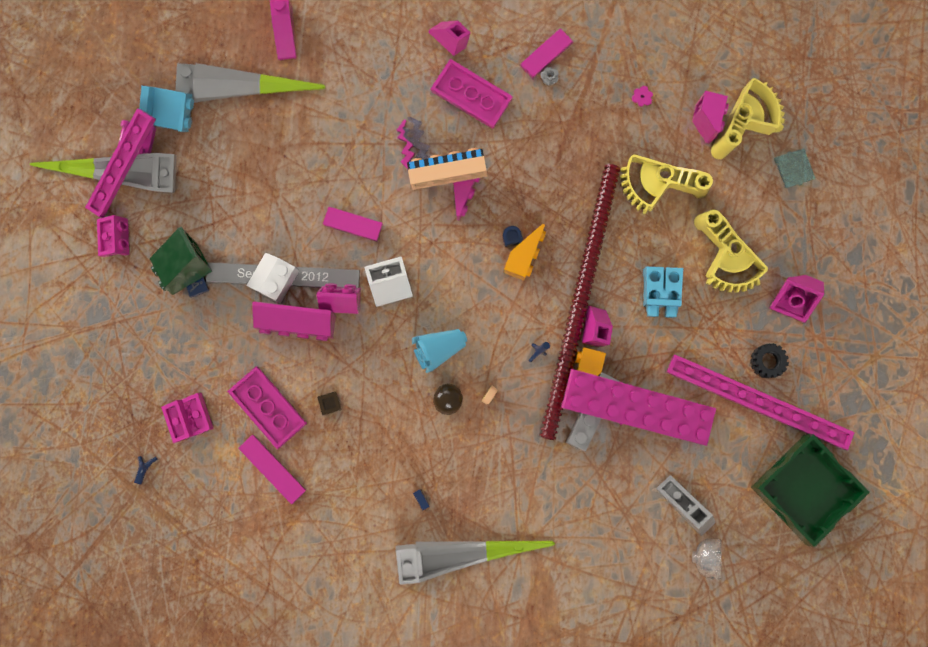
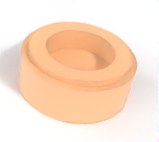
M491 385L482 402L486 405L489 404L497 393V388Z

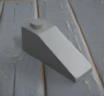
M671 475L656 488L701 536L716 523L714 516Z

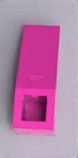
M481 178L453 183L456 219L458 221L461 216L464 217L468 210L466 203L468 199L472 200L476 190L473 188L475 182L479 183Z

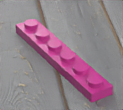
M139 108L134 113L85 207L98 217H105L156 118Z

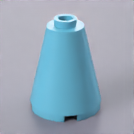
M459 329L419 335L412 338V345L416 343L417 347L414 350L415 356L421 368H427L426 373L432 372L463 349L467 342L466 334Z

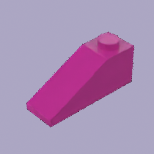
M270 0L278 60L297 58L293 12L290 0Z

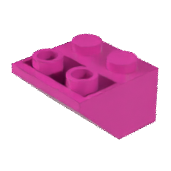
M705 91L696 104L692 122L704 141L710 144L714 138L718 137L719 132L723 131L725 121H722L723 115H726L729 104L726 103L728 96Z
M326 283L325 286H322L317 291L318 307L321 310L358 314L360 311L361 288H356V285L346 284L344 287H337V284Z

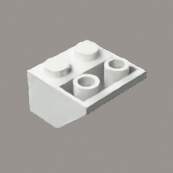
M402 256L364 267L376 307L413 297Z

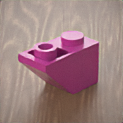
M459 21L440 22L428 32L453 56L467 47L471 34Z
M588 306L582 343L595 347L610 345L613 325L606 310Z

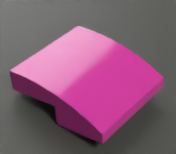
M196 393L161 407L173 443L214 429L202 393Z

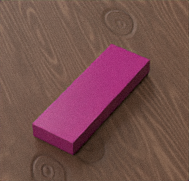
M560 28L520 64V67L533 79L566 50L573 40Z
M328 207L323 225L377 242L383 223Z

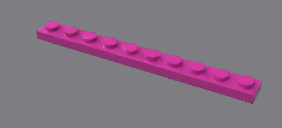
M675 354L672 356L666 373L801 432L814 434L818 439L840 449H849L855 433Z

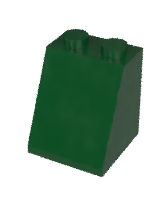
M179 227L150 258L153 265L151 269L160 278V281H158L160 287L172 295L212 272L199 245L182 227Z

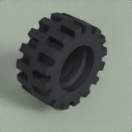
M774 343L764 344L756 348L754 353L751 354L752 359L750 363L753 365L751 368L755 370L754 373L756 375H760L759 377L766 379L781 376L787 370L786 366L789 365L787 359L789 357L785 355L787 352L782 350L780 345L776 346ZM766 353H771L775 356L776 366L773 369L766 368L762 362V358Z

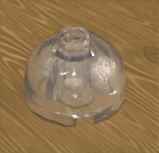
M714 538L703 540L698 544L697 550L692 551V563H696L697 570L702 576L716 580L721 579L722 540Z

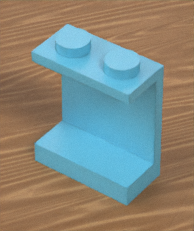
M141 86L139 109L156 118L154 126L188 132L192 124L190 112L194 106L192 94L151 86Z

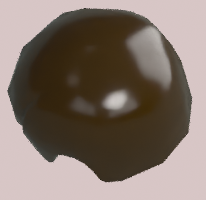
M443 384L440 386L433 398L436 410L444 415L456 413L463 401L461 390L453 384Z

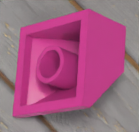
M807 275L788 277L770 305V309L806 323L825 294L824 282Z

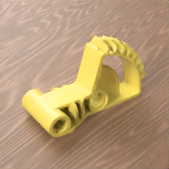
M753 78L743 88L724 125L723 131L719 133L711 148V154L714 158L718 160L723 159L742 142V135L745 129L767 135L783 130L784 126L782 124L785 119L782 117L785 112L781 110L784 106L779 105L781 99L776 98L778 93L772 92L773 87L769 88L767 86L768 82L762 83L758 79ZM749 90L756 93L764 101L770 113L771 123L764 122V110L759 101L748 94Z
M632 155L629 158L627 167H621V172L625 173L620 175V179L625 180L621 182V186L626 187L623 189V193L630 192L626 197L627 200L633 198L631 205L633 206L638 203L636 209L639 211L643 207V214L653 210L668 188L693 194L696 198H703L707 195L713 184V179L708 173L672 166L638 155ZM632 162L642 164L640 179L644 189L656 197L652 204H648L639 198L631 186L629 169ZM666 171L670 174V177L662 178L660 173Z
M710 210L696 216L694 219L696 229L703 231L719 248V252L706 274L708 278L706 284L710 285L713 283L714 289L719 287L720 291L726 289L728 293L732 291L738 293L740 289L742 292H745L747 288L753 289L754 285L759 286L761 284L759 278L768 271V267L735 233L727 219L717 210ZM732 243L737 246L735 253L731 250ZM754 264L759 270L752 278L739 284L728 283L715 276L718 267L726 272L737 273L748 269Z

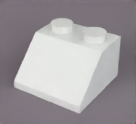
M265 253L246 286L281 304L299 271L291 264Z

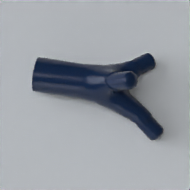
M544 342L538 346L532 343L535 353L529 361L532 362L541 354L546 356L547 353L545 351L550 348V344Z
M142 456L138 457L139 467L134 483L142 484L146 471L153 462L158 460L157 457L150 459L146 463L143 462Z

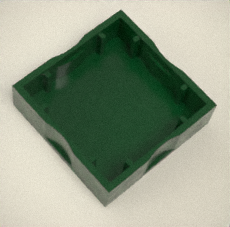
M804 434L751 486L758 496L805 545L814 548L835 528L838 521L844 515L851 512L870 493L850 471L839 464L834 455L814 434Z

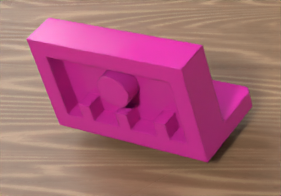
M115 215L97 219L98 256L129 255L128 219Z

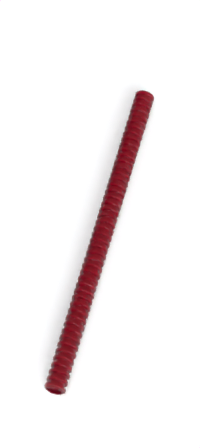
M614 164L604 165V176L601 177L600 192L597 194L599 198L596 199V209L593 210L594 215H592L593 220L591 221L592 226L589 227L591 231L588 232L589 237L586 239L588 242L585 243V254L582 256L584 259L581 260V271L578 272L580 276L577 277V288L574 289L576 293L573 294L574 299L571 301L573 303L570 306L572 310L569 311L570 316L567 318L569 322L566 323V334H563L565 339L562 340L563 345L560 347L562 351H559V363H556L558 368L555 369L556 374L553 376L555 380H552V392H549L551 397L548 398L549 404L546 405L548 409L545 410L546 415L543 417L545 418V421L542 422L544 426L541 427L542 433L539 434L541 438L553 441L557 438L555 434H558L556 430L559 428L558 422H561L559 417L562 416L561 410L564 409L561 407L570 371L573 369L572 364L575 363L573 359L576 358V346H579L577 342L580 340L579 335L582 334L580 330L583 329V318L586 317L584 313L587 312V301L590 300L588 296L591 295L590 289L593 288L591 284L594 283V272L597 271L595 267L598 266V256L601 254L599 250L602 249V239L605 237L603 233H606V222L609 221V211L613 204L611 200L614 199V189L617 187V178L621 171V168Z

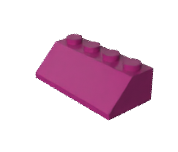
M261 302L252 303L253 327L259 330L261 334H270L272 331L278 332L279 336L289 337L290 334H297V338L308 339L309 336H315L316 340L328 341V338L333 339L336 316L330 310Z

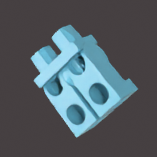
M646 266L643 269V307H646L647 317H658L659 307L665 308V317H677L678 308L682 306L683 268L666 267L664 269V267Z

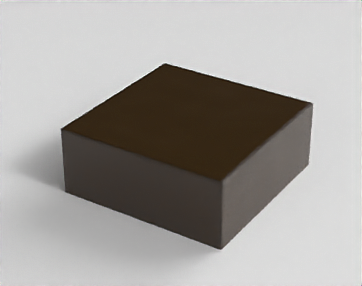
M336 391L317 397L323 416L342 410Z

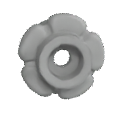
M547 67L541 72V79L546 85H553L558 81L559 73L556 69Z

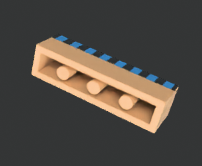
M471 148L461 153L453 151L445 156L433 155L428 159L415 158L411 162H407L410 185L413 190L487 177L483 149Z

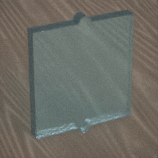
M805 149L794 152L789 151L785 155L774 158L785 188L795 185L801 186L804 182L815 179Z

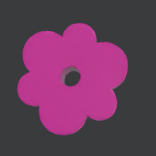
M642 86L640 89L636 88L632 101L638 103L640 107L648 106L652 103L651 97L653 93L646 86Z

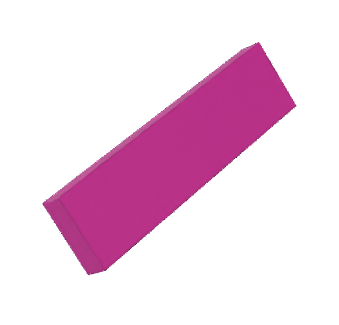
M252 434L238 448L291 505L307 491L255 435Z

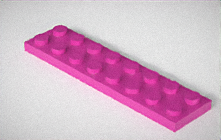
M571 369L561 407L705 446L708 444L716 408L574 369Z

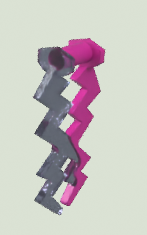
M408 117V121L415 124L411 130L404 128L406 120H403L397 129L401 133L397 138L407 143L401 152L406 156L401 160V163L407 170V162H410L415 153L409 151L412 147L420 149L415 158H430V156L425 155L430 146L418 141L424 134V131L418 130L422 122ZM409 131L414 134L412 138L406 136Z

